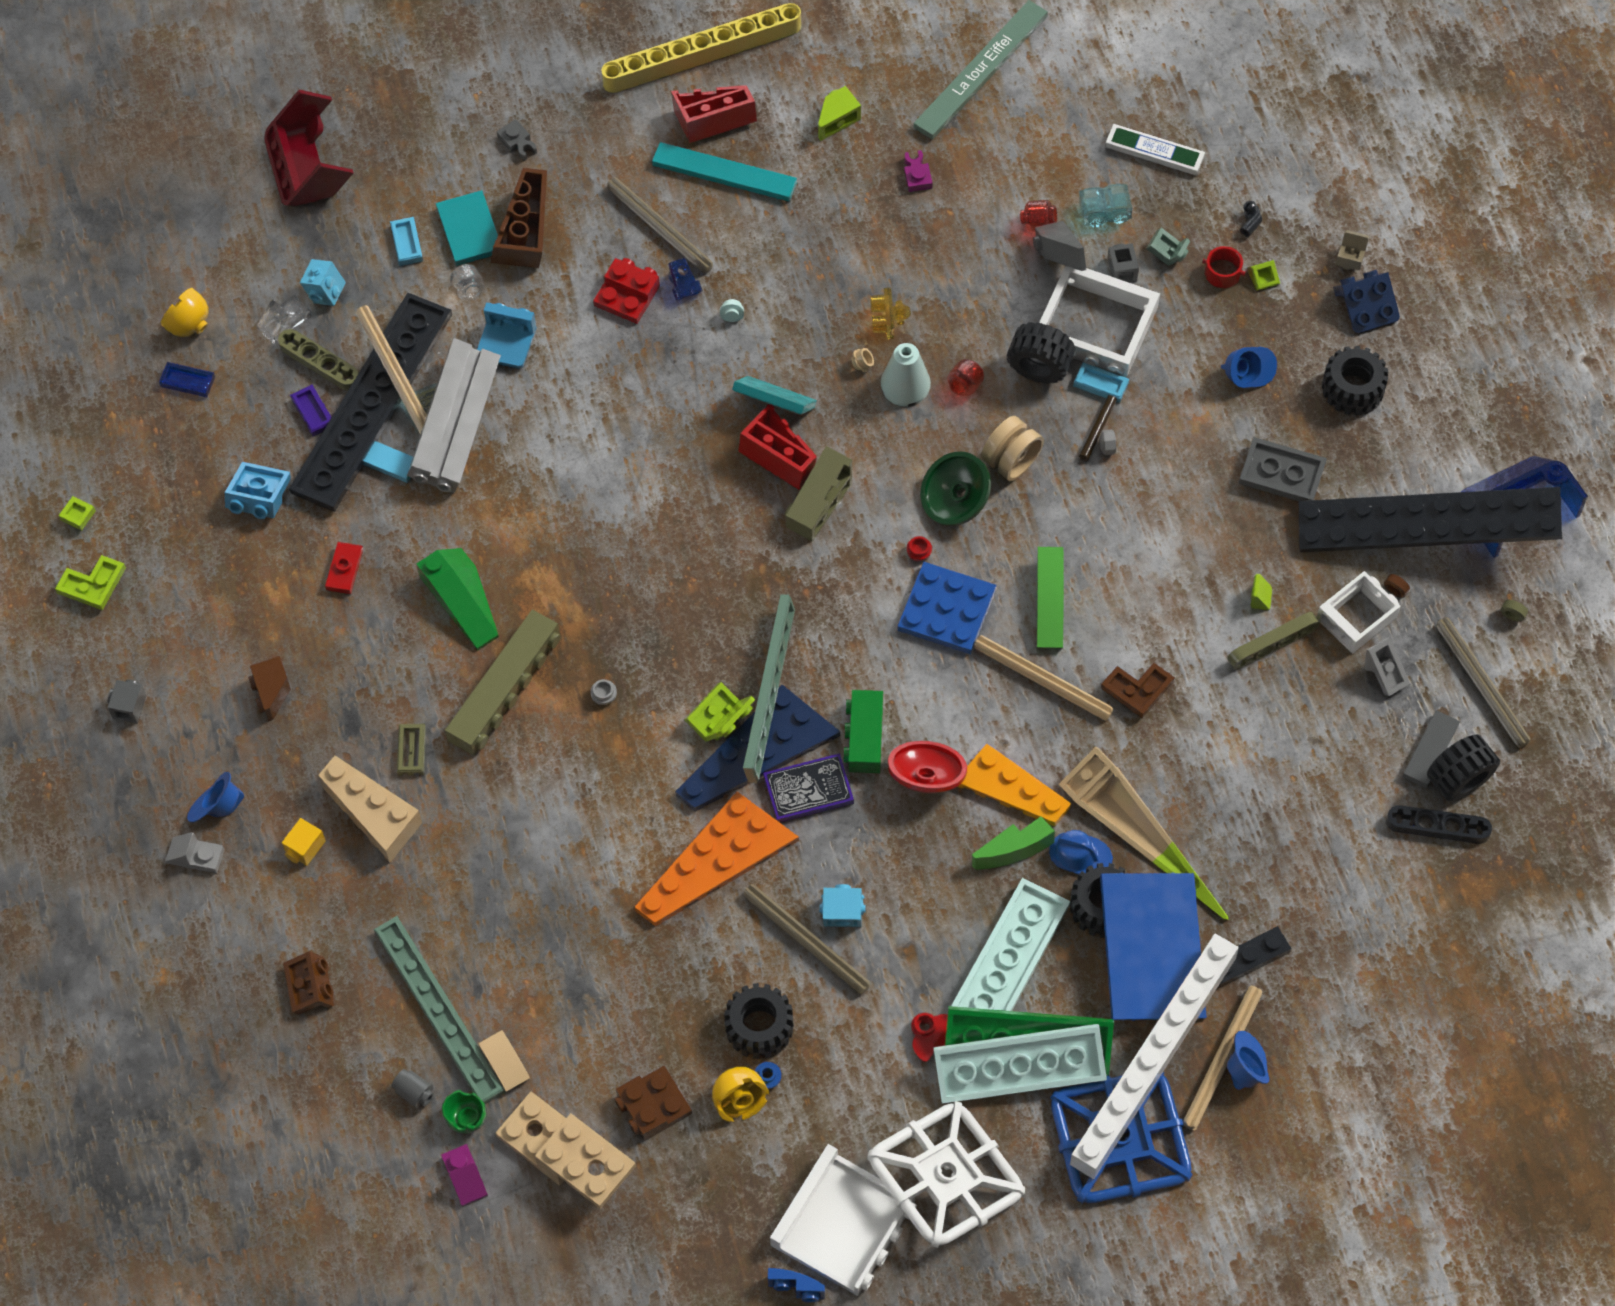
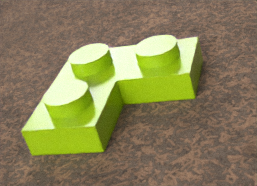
M101 555L90 576L66 568L55 590L57 594L103 610L122 577L126 566L122 562Z

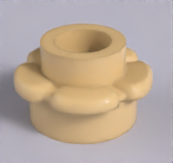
M857 349L853 352L851 361L855 369H862L863 372H867L874 365L873 355L868 349Z

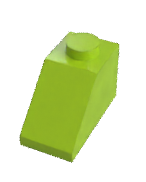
M846 86L833 90L825 96L818 123V138L820 141L861 120V105Z

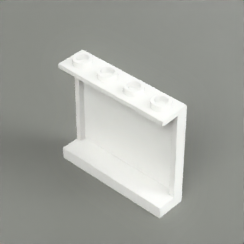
M828 1144L771 1235L770 1244L782 1253L858 1296L862 1289L867 1291L874 1279L872 1272L877 1265L879 1267L883 1265L889 1253L886 1251L890 1242L896 1243L903 1230L900 1227L905 1218L908 1220L909 1218L901 1207L898 1208L893 1202L895 1198L881 1179L839 1156L838 1149ZM914 1197V1198L910 1199V1201H911V1203L914 1205V1207L916 1208L917 1205L914 1203V1202H915V1197Z

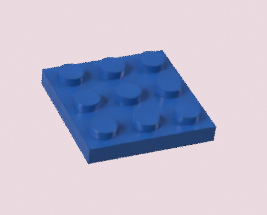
M923 562L899 621L897 631L971 655L995 594L996 585Z

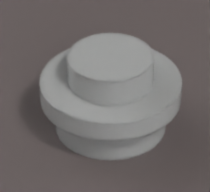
M598 680L591 688L593 701L600 705L612 703L617 696L616 686L609 680Z

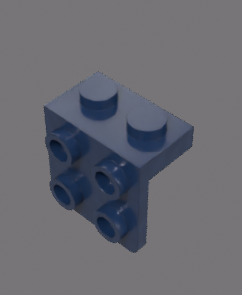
M1377 269L1363 273L1364 278L1355 280L1354 276L1340 280L1341 285L1333 287L1335 296H1344L1352 330L1355 333L1393 323L1400 319L1388 272L1378 273Z

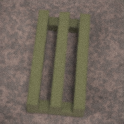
M399 724L398 776H403V773H408V775H414V773L424 775L425 724ZM405 730H410L408 766H404ZM416 730H419L418 766H414Z

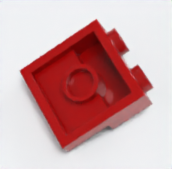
M615 258L604 276V284L594 298L593 304L597 308L638 324L660 287L659 276L650 267L641 269L636 267L635 263L628 258H623L622 260Z

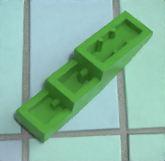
M1037 547V648L1063 649V547Z

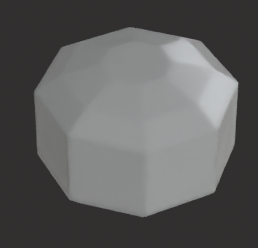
M1112 429L1102 430L1100 433L1099 446L1104 455L1116 453V437Z

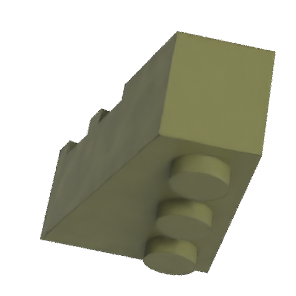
M828 446L825 447L795 501L786 509V528L810 541L815 539L852 486V459Z

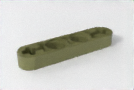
M284 330L278 337L280 348L285 354L343 390L348 391L359 374L354 366L296 330ZM294 339L295 344H296V345H294L293 343L289 342V343L286 345V341H287V340H288V341H292V340ZM306 350L316 351L315 356L312 358H305L303 356ZM326 362H334L336 364L331 370H324L322 368ZM343 375L346 377H350L352 375L353 379H346L344 381Z
M1313 612L1305 613L1234 649L1227 656V660L1234 670H1239L1307 636L1319 627L1320 622Z

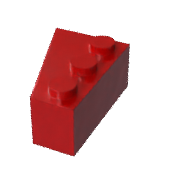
M747 85L716 87V91L702 92L701 89H694V93L679 94L678 90L671 91L674 113L689 143L757 122L755 100Z
M768 404L740 433L738 452L800 490L814 468L817 456L799 435H795L788 427L789 423L779 417L775 412V407L772 404Z

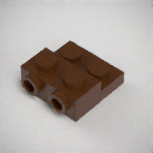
M665 1066L660 1067L643 1078L639 1075L616 1088L617 1097L614 1100L622 1113L625 1111L631 1118L628 1121L631 1130L635 1136L640 1134L644 1141L692 1114L691 1108Z

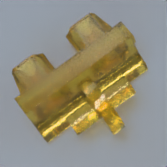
M884 288V294L870 296L871 312L885 313L884 316H872L873 333H886L887 339H894V320H897L898 325H903L905 323L904 320L911 315L910 307L903 305V301L898 300L895 302L896 306H893L891 288Z

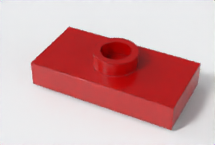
M337 542L325 584L327 591L345 594L352 593L364 550L362 545Z

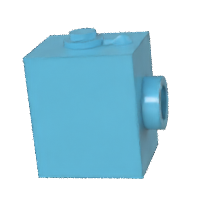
M311 259L300 281V284L313 303L335 306L346 283L333 262Z
M846 884L836 885L835 888H824L821 896L823 902L819 906V912L823 914L824 926L862 927V915L866 913L862 889L851 888L850 885Z

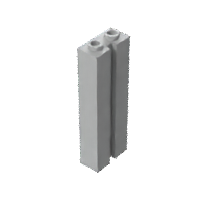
M453 338L407 473L408 477L413 478L418 483H428L436 486L443 492L455 493L460 484L501 355L485 349H481V351L472 348V344Z

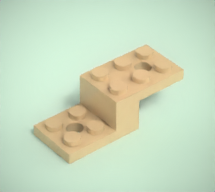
M530 1092L495 1133L497 1138L559 1186L565 1181L600 1209L636 1167V1163L573 1114L570 1113L565 1118L533 1092ZM530 1125H540L543 1128L542 1132L538 1136H530L527 1133ZM594 1163H600L604 1166V1171L600 1175L594 1176L588 1172L589 1167Z

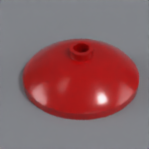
M912 741L899 745L890 753L888 757V771L899 784L910 790L936 794L947 792L959 786L966 778L967 763L960 753L949 746L932 741Z

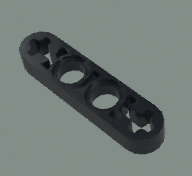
M1403 805L1392 807L1386 818L1388 828L1394 832L1475 844L1486 842L1492 832L1490 821L1484 817ZM1396 814L1401 815L1402 823H1397ZM1411 816H1415L1413 826L1410 825ZM1421 817H1427L1431 819L1433 826L1423 828L1418 823V820ZM1455 821L1460 829L1457 832H1451L1446 829L1445 823ZM1465 823L1468 824V826H1467V829H1468L1467 833H1463V831H1464V829H1465ZM1476 826H1481L1482 835L1477 834Z

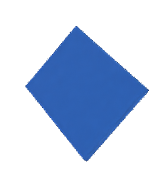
M1194 873L1100 874L1111 1019L1132 1021L1159 1020L1201 956ZM1206 1006L1197 1019L1207 1018Z

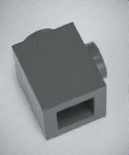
M116 680L114 689L111 688L108 694V710L113 719L138 723L147 696L142 684L134 680Z

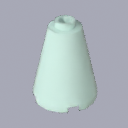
M903 343L895 348L883 372L881 388L885 398L893 404L899 406H908V404L915 402L918 404L929 393L930 376L918 349L910 343Z

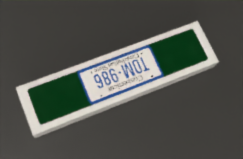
M1113 124L1105 145L1106 148L1196 176L1205 156L1203 151Z

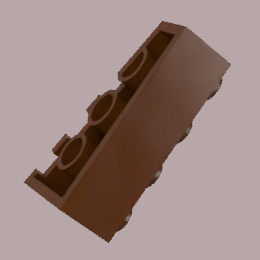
M522 169L497 240L493 246L490 263L539 268L543 251L547 170Z

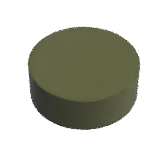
M1505 600L1500 609L1505 617L1517 622L1524 621L1528 614V609L1523 604L1514 600Z

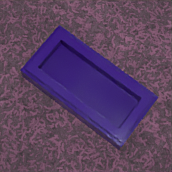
M313 385L291 394L290 398L312 436L314 437L324 432L332 417Z

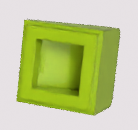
M1274 260L1247 267L1248 274L1256 291L1280 284Z
M1256 574L1252 585L1250 606L1254 609L1270 610L1272 587L1261 574Z

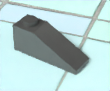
M1064 221L1035 227L1036 236L1033 237L1034 248L1042 254L1044 259L1080 271L1086 270L1084 247Z

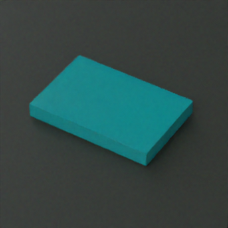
M482 190L436 203V208L456 266L492 256L493 246L498 234Z
M750 376L734 381L732 388L735 392L800 415L814 409L817 402L813 398Z

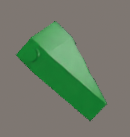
M462 548L436 550L416 563L420 579L477 651L499 637L477 568Z

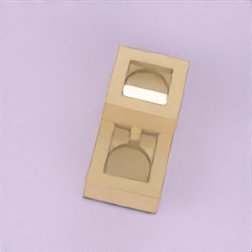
M503 1030L478 1043L505 1092L530 1078Z

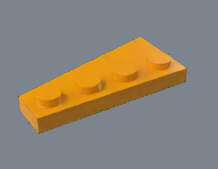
M988 744L981 749L967 766L966 778L957 786L962 789L965 787L972 790L981 797L986 798L987 796L999 801L1005 807L1010 808L1011 806L1021 810L1023 814L1038 819L1041 816L1049 825L1054 827L1071 808L1069 801Z

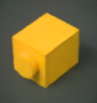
M300 818L282 841V845L285 850V856L296 864L301 862L308 866L326 840L322 830Z

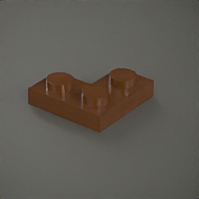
M1155 663L1149 667L1139 680L1117 666L1103 681L1101 689L1143 718L1172 685L1175 677Z

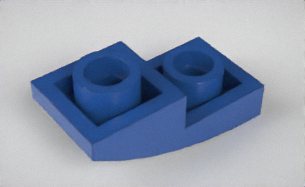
M768 1268V1287H774V1290L788 1291L791 1287H796V1298H802L803 1302L814 1303L818 1302L819 1299H825V1285L817 1280L790 1270Z

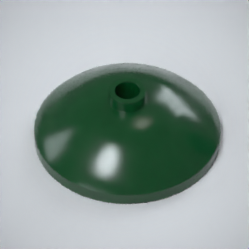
M951 452L940 457L930 466L921 484L920 497L926 514L937 523L946 526H957L972 520L980 513L988 500L991 489L989 471L982 460L968 452Z

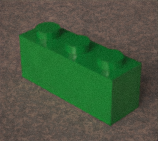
M852 690V699H846V715H851L850 723H845V739H850L849 747H844V763H849V772L880 774L883 691Z

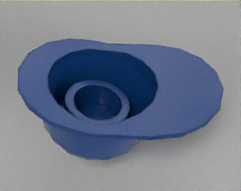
M1244 347L1231 352L1225 364L1221 365V368L1225 370L1227 377L1238 387H1261L1267 385L1274 378L1277 370V360L1274 353L1268 348Z
M224 772L220 775L215 783L194 802L188 812L187 819L189 822L194 823L207 814L215 817H225L238 807L244 798V793L230 781L231 774L229 772Z
M1071 830L1059 834L1055 837V843L1050 845L1049 849L1051 860L1057 867L1079 874L1081 871L1086 873V868L1091 865L1094 869L1097 868V863H1103L1104 867H1108L1109 863L1112 864L1113 860L1111 850L1104 842L1088 836L1080 830Z
M1238 1031L1234 1038L1235 1051L1227 1061V1069L1231 1074L1234 1087L1240 1090L1244 1087L1251 1088L1258 1083L1267 1084L1270 1080L1267 1060L1262 1046L1250 1033Z

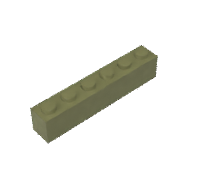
M533 609L530 611L445 729L448 742L473 756L478 749L481 750L485 747L489 738L488 735L493 728L497 729L500 726L503 714L508 708L511 709L515 705L518 693L522 688L525 689L529 685L533 672L536 668L542 667L548 651L551 648H555L559 643L561 635L558 623Z

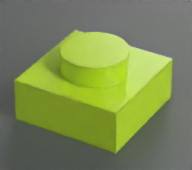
M72 496L59 514V518L61 521L82 531L96 510L94 506Z

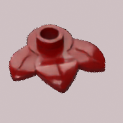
M920 1013L913 1018L911 1030L915 1037L912 1047L917 1057L923 1062L930 1060L934 1053V1047L945 1046L947 1014L933 1016L930 1013ZM928 1024L930 1028L927 1031H923L920 1029V1025Z

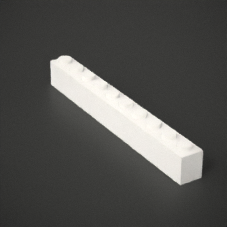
M1217 934L1213 935L1073 1151L1070 1161L1071 1166L1095 1179L1232 966L1237 956L1238 946Z

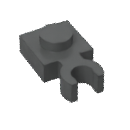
M516 119L497 131V137L511 152L518 149L519 157L523 161L527 160L526 150H531L534 154H537L535 143L530 141V134Z

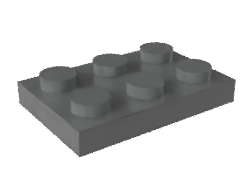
M1253 437L1239 484L1296 501L1314 500L1327 458Z

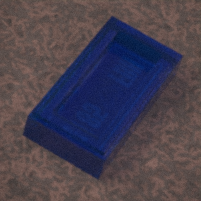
M167 362L159 384L163 388L207 398L215 380L214 372Z

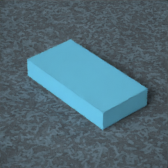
M414 217L390 221L399 266L422 262L423 257Z
M1083 362L1074 380L1073 387L1104 398L1112 395L1116 397V402L1120 403L1129 384V379Z
M375 441L365 457L363 465L408 483L411 477H408L407 473L413 456Z

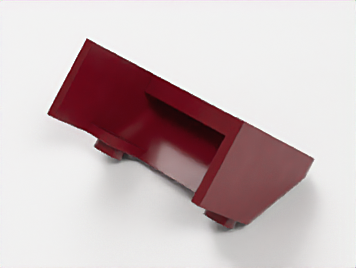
M299 89L265 131L264 141L281 202L284 205L295 207L333 197L354 174L353 169L324 164L319 159L315 141L322 134L324 128L320 114L331 103V96Z

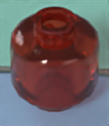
M1049 200L1028 201L1025 209L1020 211L1021 224H1025L1029 232H1035V227L1057 222L1056 206H1052Z
M962 359L957 362L947 377L950 389L960 396L974 394L984 381V372L980 365L969 359Z

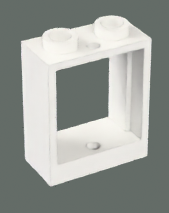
M1364 571L1319 607L1316 618L1353 654L1394 621L1398 616L1401 606L1395 596L1388 594L1381 587L1376 578L1370 577ZM1360 591L1384 613L1381 618L1361 634L1337 611Z

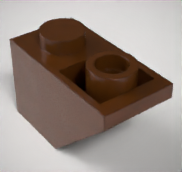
M280 656L250 666L252 676H249L248 679L252 691L258 690L260 697L255 700L260 714L265 712L268 721L275 718L291 690Z

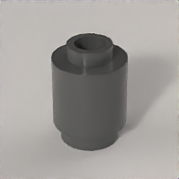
M401 1070L392 1082V1088L395 1089V1093L415 1108L427 1106L434 1096L432 1092L433 1085L413 1071Z

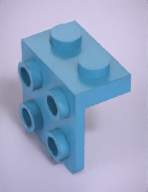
M486 302L484 308L486 325L477 350L485 349L501 355L498 363L500 365L518 369L522 368L537 329L534 312L524 308L515 309L507 307L501 303L492 304Z

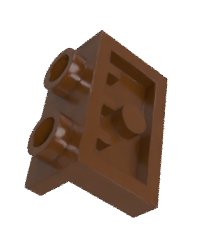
M309 951L283 963L292 1013L300 1015L320 1005L327 1008L334 1006V991L328 976L329 966L323 956Z

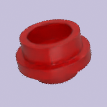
M916 536L908 542L906 551L912 560L924 561L930 557L932 545L925 537Z

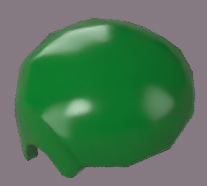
M461 1090L454 1091L445 1098L442 1105L444 1120L452 1130L458 1133L467 1134L477 1131L483 1126L487 1116L485 1103L475 1093H464Z

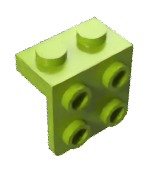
M720 682L684 721L705 742L713 739L719 740L722 736L727 737L736 728L734 725L736 720L739 718L743 719L753 709L751 704L755 699L749 696L739 700Z

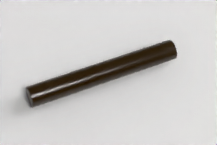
M1112 395L1107 396L1079 455L1081 460H1089L1100 433L1117 401L1116 397Z

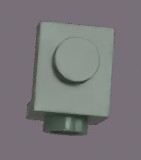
M1161 227L1155 232L1146 249L1170 266L1176 261L1181 262L1188 253L1186 248L1190 240L1185 238L1180 242Z

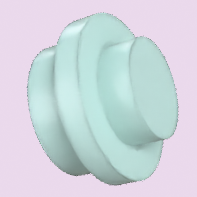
M726 300L720 307V317L727 322H737L744 316V308L737 300Z

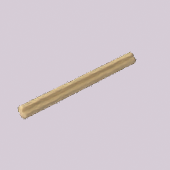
M362 306L357 309L356 315L421 434L427 415L369 306Z
M980 635L975 641L974 648L1097 717L1103 720L1110 718L1113 712L1112 706L983 635Z
M1255 986L1248 987L1183 1120L1184 1127L1189 1130L1195 1131L1224 1074L1227 1061L1235 1051V1034L1238 1031L1245 1030L1262 996V990Z

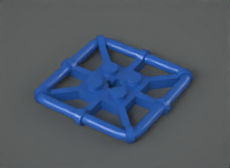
M1164 1072L1124 1133H1128L1129 1136L1125 1138V1141H1118L1095 1179L1090 1177L1084 1187L1082 1186L1079 1170L1070 1165L1071 1155L1081 1139H1070L1062 1106L1086 1119L1090 1126L1099 1111L1092 1112L1070 1098L1105 1091L1108 1099L1123 1075L1112 1078L1108 1075L1106 1076L1107 1080L1065 1087L1059 1091H1054L1051 1095V1110L1060 1141L1058 1145L1059 1152L1064 1156L1071 1188L1077 1197V1201L1080 1203H1097L1130 1195L1133 1198L1141 1196L1140 1193L1177 1186L1185 1181L1188 1182L1193 1176L1191 1173V1161L1182 1131L1184 1124L1182 1119L1178 1117L1171 1087L1164 1076ZM1159 1086L1168 1120L1148 1124L1144 1106L1156 1087ZM1171 1131L1180 1164L1154 1149L1151 1134ZM1152 1159L1175 1173V1175L1138 1182L1133 1162ZM1125 1164L1129 1184L1091 1192L1105 1168Z

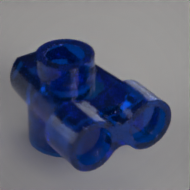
M685 258L668 264L670 269L668 277L671 283L674 284L672 292L676 301L703 291L700 281L695 280ZM678 269L683 270L685 275H681L678 272Z

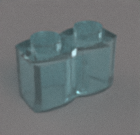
M1114 184L1104 188L1093 187L1079 191V205L1085 226L1098 227L1106 222L1124 223L1132 218L1133 208L1127 184Z

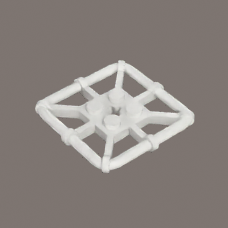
M955 1101L954 1104L944 1105L918 1121L912 1120L906 1124V1128L878 1143L873 1149L868 1151L867 1159L870 1161L878 1177L895 1198L893 1202L898 1208L901 1207L921 1236L931 1243L932 1247L938 1248L939 1245L948 1244L973 1228L986 1225L988 1219L1012 1206L1025 1195V1187L997 1149L999 1145L995 1140L991 1141L970 1111L962 1106L961 1102ZM951 1115L948 1139L934 1146L923 1130ZM960 1118L981 1145L980 1148L969 1154L957 1140ZM911 1137L915 1138L925 1151L915 1158L887 1152ZM989 1155L1007 1181L983 1175L974 1162ZM883 1163L910 1169L920 1183L903 1192ZM944 1167L945 1170L951 1169L953 1171L951 1177L943 1176L941 1168ZM981 1186L1006 1192L1008 1195L982 1210L970 1192ZM924 1191H927L937 1205L933 1231L910 1201V1199ZM960 1199L970 1212L971 1217L942 1233L946 1206Z

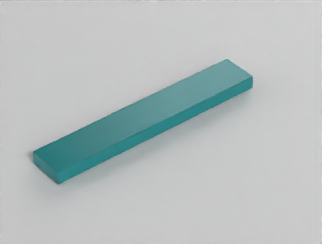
M662 142L659 143L652 160V166L788 202H790L797 185L796 177Z

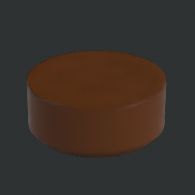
M1389 574L1384 581L1385 588L1396 597L1404 598L1410 591L1409 584L1395 574Z

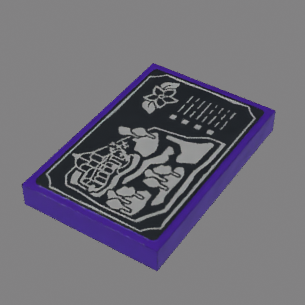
M840 753L763 773L778 822L854 804V798Z

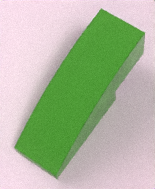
M1041 816L1021 831L1013 824L972 854V867L975 870L991 869L1027 859L1055 843V831Z

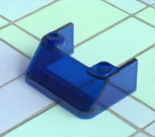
M1539 456L1529 457L1461 491L1528 489L1545 480L1554 487H1560L1561 498L1576 518L1581 515L1588 495L1564 463ZM1503 542L1484 543L1493 558L1499 555Z

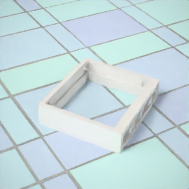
M1065 266L1039 323L1049 325L1067 284L1143 310L1144 313L1125 356L1069 337L1075 346L1072 359L1127 377L1157 311L1160 293L1088 268L1080 271Z

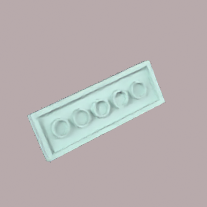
M1022 878L951 1006L1013 1011L1067 912L1070 901Z
M1099 1024L934 1047L942 1103L1107 1080Z

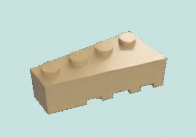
M334 756L319 774L323 789L348 814L353 823L364 832L370 842L380 850L389 863H391L422 824L418 809L337 756Z

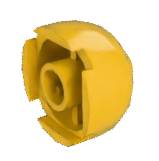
M189 288L178 297L180 301L175 306L172 304L160 322L167 331L179 337H189L195 332L199 335L208 325L205 321L209 314L206 300L193 288Z
M734 1067L726 1070L716 1079L712 1089V1100L721 1118L734 1122L733 1118L741 1115L742 1120H745L757 1114L767 1102L765 1096L769 1094V1090L756 1071L747 1067Z

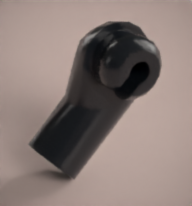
M1247 201L1243 205L1246 223L1240 228V232L1245 237H1249L1262 222L1260 209L1254 201Z

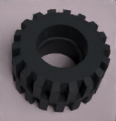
M1028 322L1016 329L1007 352V362L1018 374L1029 380L1045 384L1058 383L1067 374L1074 356L1075 346L1073 341L1069 339V336L1061 330L1038 322Z
M1348 346L1344 347L1343 352L1339 349L1335 352L1334 356L1329 358L1322 381V389H1324V398L1328 397L1327 402L1330 406L1334 404L1335 410H1345L1344 414L1350 415V412H1355V415H1361L1362 411L1368 413L1371 412L1372 407L1375 409L1379 406V402L1384 397L1389 372L1388 368H1385L1386 363L1384 359L1379 360L1380 355L1378 353H1370L1371 349L1369 348L1362 350L1360 346H1355L1354 349H1351ZM1358 376L1365 380L1367 384L1360 386L1352 385L1344 377Z
M1480 734L1471 735L1457 741L1443 751L1429 767L1427 777L1446 801H1455L1469 795L1482 786L1495 773L1500 764V759Z
M1097 863V868L1094 869L1091 865L1086 868V873L1081 871L1078 874L1077 880L1073 883L1070 912L1073 913L1075 923L1080 922L1079 928L1083 931L1086 928L1089 929V934L1092 936L1096 932L1100 933V938H1105L1103 909L1093 905L1089 897L1101 891L1100 874L1125 873V869L1121 866L1119 869H1115V864L1109 863L1108 867H1104L1103 863Z
M754 983L751 989L747 985L742 987V993L736 991L732 995L733 1001L728 1000L726 1004L727 1010L724 1012L725 1030L729 1043H733V1048L737 1052L741 1049L743 1056L748 1057L749 1054H753V1059H759V1055H765V1059L770 1058L773 1051L777 1055L781 1052V1046L786 1047L789 1044V1037L792 1038L793 1009L791 1004H789L787 996H781V990L778 988L772 991L769 984H764V988L759 987V983ZM755 1011L767 1012L775 1019L774 1024L770 1028L759 1032L748 1029L743 1024V1021L750 1013Z

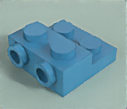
M242 462L224 492L225 508L234 514H240L241 512L250 513L258 519L274 518L282 504V494L291 480L290 472Z

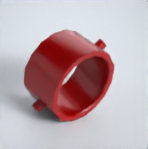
M1216 247L1209 252L1207 259L1203 258L1202 263L1206 264L1204 274L1207 281L1217 288L1234 286L1239 282L1240 276H1245L1246 271L1242 270V255L1232 247ZM1217 260H1228L1237 267V271L1232 274L1223 275L1215 272L1210 265Z

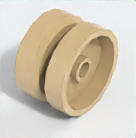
M1010 416L990 435L982 449L981 459L992 468L998 467V472L1008 481H1014L1023 475L1036 460L1044 445V438L1033 429L1027 430V425L1017 416Z

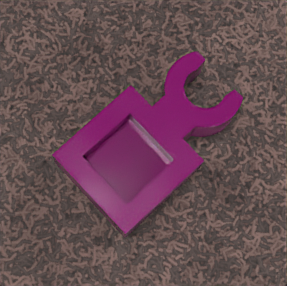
M918 150V158L911 159L909 153L905 152V164L907 167H904V174L909 192L932 189L933 187L928 163L922 164L923 153L921 150Z

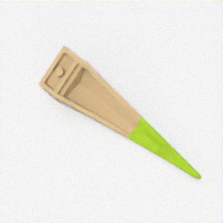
M1095 747L1059 785L1079 806L1115 832L1164 872L1194 873L1196 897L1223 919L1229 920L1222 907L1120 769L1098 747Z

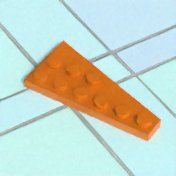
M737 791L637 903L635 911L654 926H657L681 912L684 907L697 899L698 901L707 896V893L717 887L721 888L755 868V865L764 859L775 856L784 847L795 844L799 841V837Z

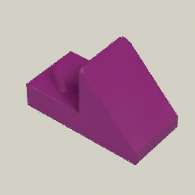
M467 1144L441 1154L462 1207L488 1196Z

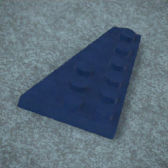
M781 685L778 689L760 778L763 777L764 772L776 770L796 760L797 756L809 750L813 751L819 748L820 744L841 736V732L784 685ZM755 712L675 791L676 796L695 812L723 798L724 794L747 785L748 780L743 766Z

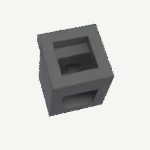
M1133 243L1117 244L1109 247L1107 259L1112 277L1128 283L1136 282L1139 266Z

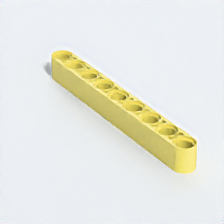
M784 4L609 61L601 69L603 87L611 93L620 92L796 34L801 29V10L796 4Z

